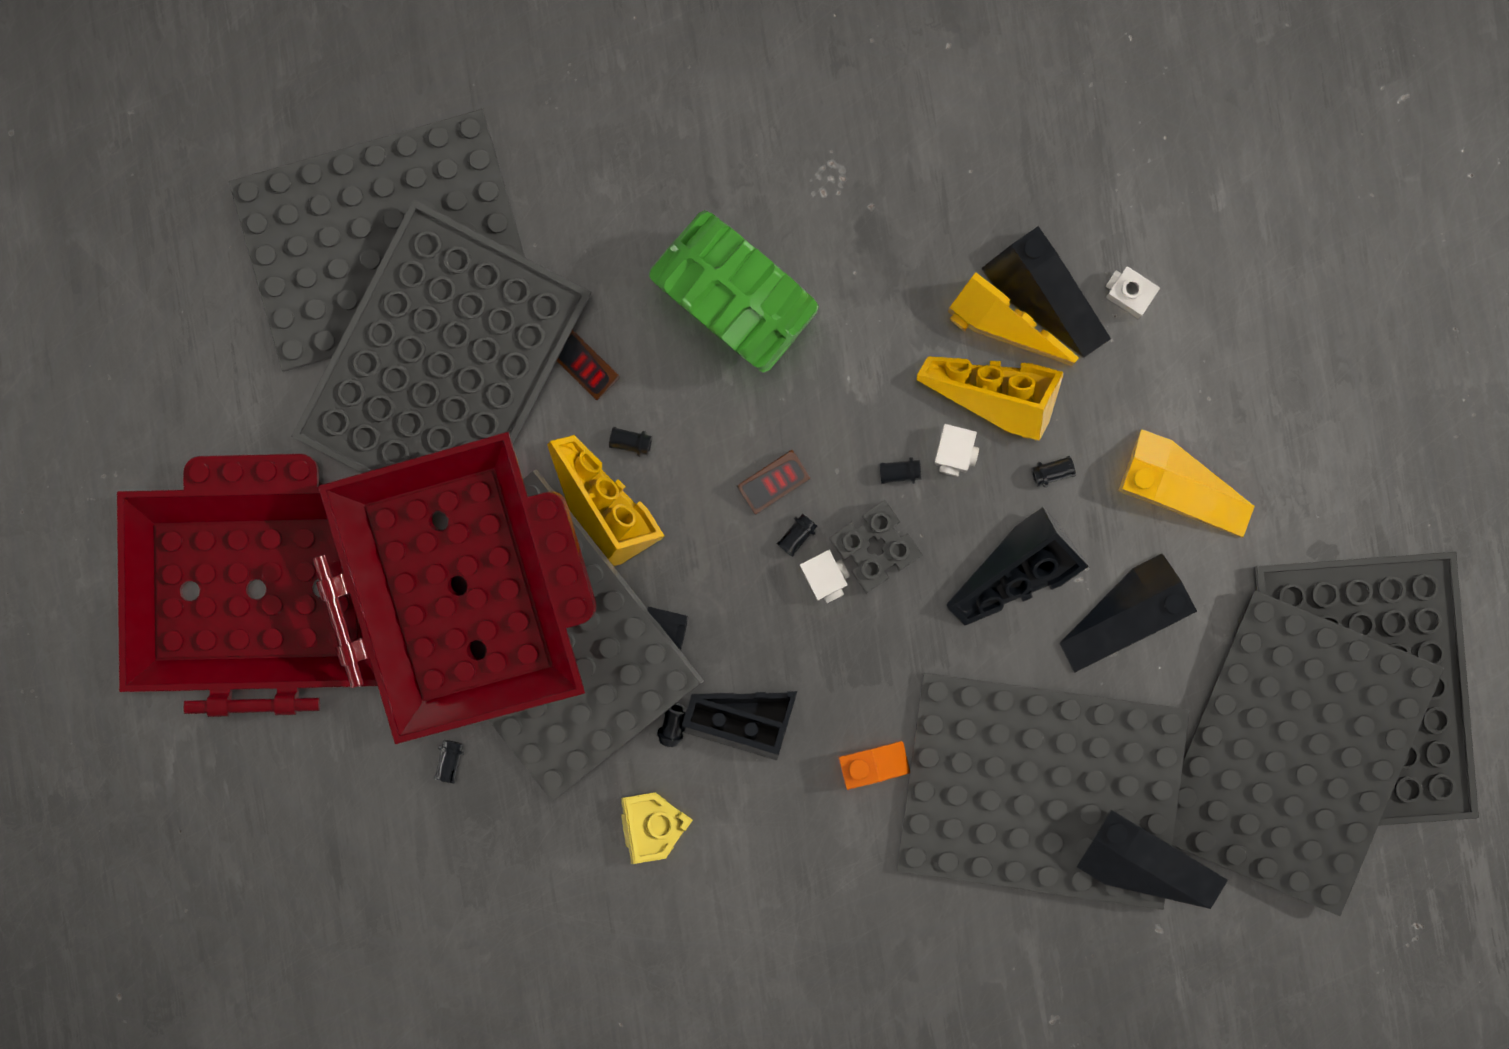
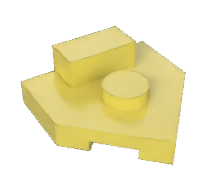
M656 792L621 798L623 814H621L625 844L626 847H629L631 864L666 859L674 848L675 843L693 820L668 803Z

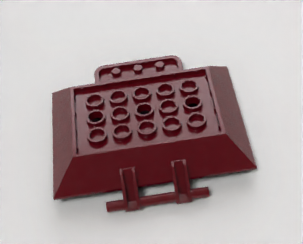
M509 432L318 486L344 573L332 576L326 555L314 557L312 559L319 579L316 585L321 601L326 603L338 646L335 647L340 665L345 667L351 688L364 684L358 662L366 658L370 659L395 744L585 694L567 628L583 624L594 616L596 601L565 498L555 491H546L528 497ZM436 511H441L448 517V526L444 530H440L433 525L432 517ZM454 576H461L466 580L467 591L464 594H458L452 589L451 581ZM348 593L351 595L363 635L362 638L353 641L350 639L338 597ZM474 640L485 644L487 652L484 658H477L471 653L470 645Z
M305 454L197 456L190 459L184 467V490L117 491L119 692L210 690L207 700L184 701V714H207L208 717H229L230 713L274 712L275 715H296L297 712L320 711V698H298L299 688L350 687L345 667L340 665L335 647L338 646L326 603L321 601V598L317 596L314 590L315 584L319 579L312 558L326 555L332 576L344 572L318 488L319 469L313 458ZM255 580H261L266 586L265 595L260 599H253L248 592L249 585ZM193 581L199 586L200 593L195 600L188 601L184 598L182 589L186 583ZM350 593L338 597L351 641L362 638L363 635ZM366 658L359 661L358 666L364 684L358 687L377 686L370 659ZM235 689H277L274 699L231 700L232 691Z

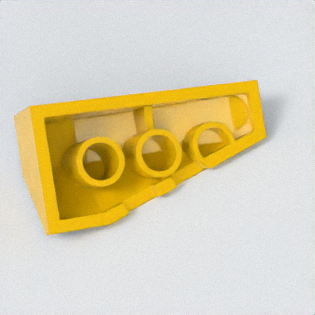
M976 272L947 311L952 315L950 320L963 331L969 328L973 332L1073 366L1079 359L1077 355L1051 333L1044 329L1040 332L1035 329L1037 324L1026 312H1022L1019 309L1013 311L1009 307L1011 299Z
M928 356L919 370L916 380L1007 432L1040 441L1050 422L1064 372L1033 363H1021L1020 368L1001 367V361H990L989 365H972L968 359Z
M1143 429L1140 430L1118 492L1244 537L1255 506L1173 440Z
M575 435L552 440L547 444L570 512L613 566L623 564L665 536L648 508L641 501L636 504L623 491L626 486L619 479L614 482L602 470V462Z

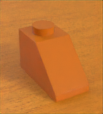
M903 741L838 756L847 790L910 774Z

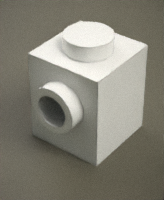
M1127 266L1122 273L1117 270L1114 272L1105 286L1110 289L1105 298L1139 319L1154 299L1160 287Z
M944 424L933 464L940 466V473L958 477L959 472L966 473L969 466L975 467L979 453V447L974 446L976 431Z
M830 550L799 565L817 601L824 598L826 603H829L844 595L842 589L847 586L845 579L849 578L850 575L842 559L835 561Z

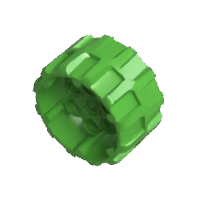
M706 210L696 215L679 237L661 255L649 272V278L652 282L740 356L762 372L770 370L817 314L819 308L815 299L783 270L726 223Z

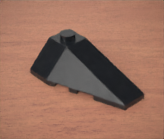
M1039 226L1011 244L981 268L991 284L1011 299L1010 303L1021 311L1026 312L1033 318V321L1035 320L1081 357H1086L1111 340V337Z
M1042 507L1018 524L946 606L966 626L1002 611L1004 604L1021 598L1022 602L1033 598L1032 593L1047 586L1051 590L1060 587L1089 566L1058 522Z
M1163 553L1132 568L1059 644L1075 673L1197 612L1182 581Z
M1112 809L1077 865V868L1105 885L1208 909L1212 908L1228 879Z

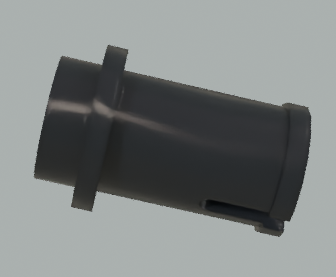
M613 427L609 439V448L635 452L638 457H641L642 454L649 455L652 445V436L647 435L646 431L636 433Z
M1070 456L1046 464L1038 462L1036 467H1032V475L1037 487L1043 485L1044 488H1047L1048 483L1076 476L1074 463Z
M910 457L909 461L880 463L881 483L911 481L912 484H915V480H921L920 460H913V457Z
M803 513L799 518H794L796 522L782 539L776 543L792 557L810 534L813 536L816 534L814 530L817 525Z
M680 703L674 704L666 711L663 725L657 731L659 742L664 746L676 747L683 739L681 729L687 707Z
M443 740L442 746H438L441 752L436 774L434 775L435 780L455 783L460 755H464V751L461 750L462 743Z

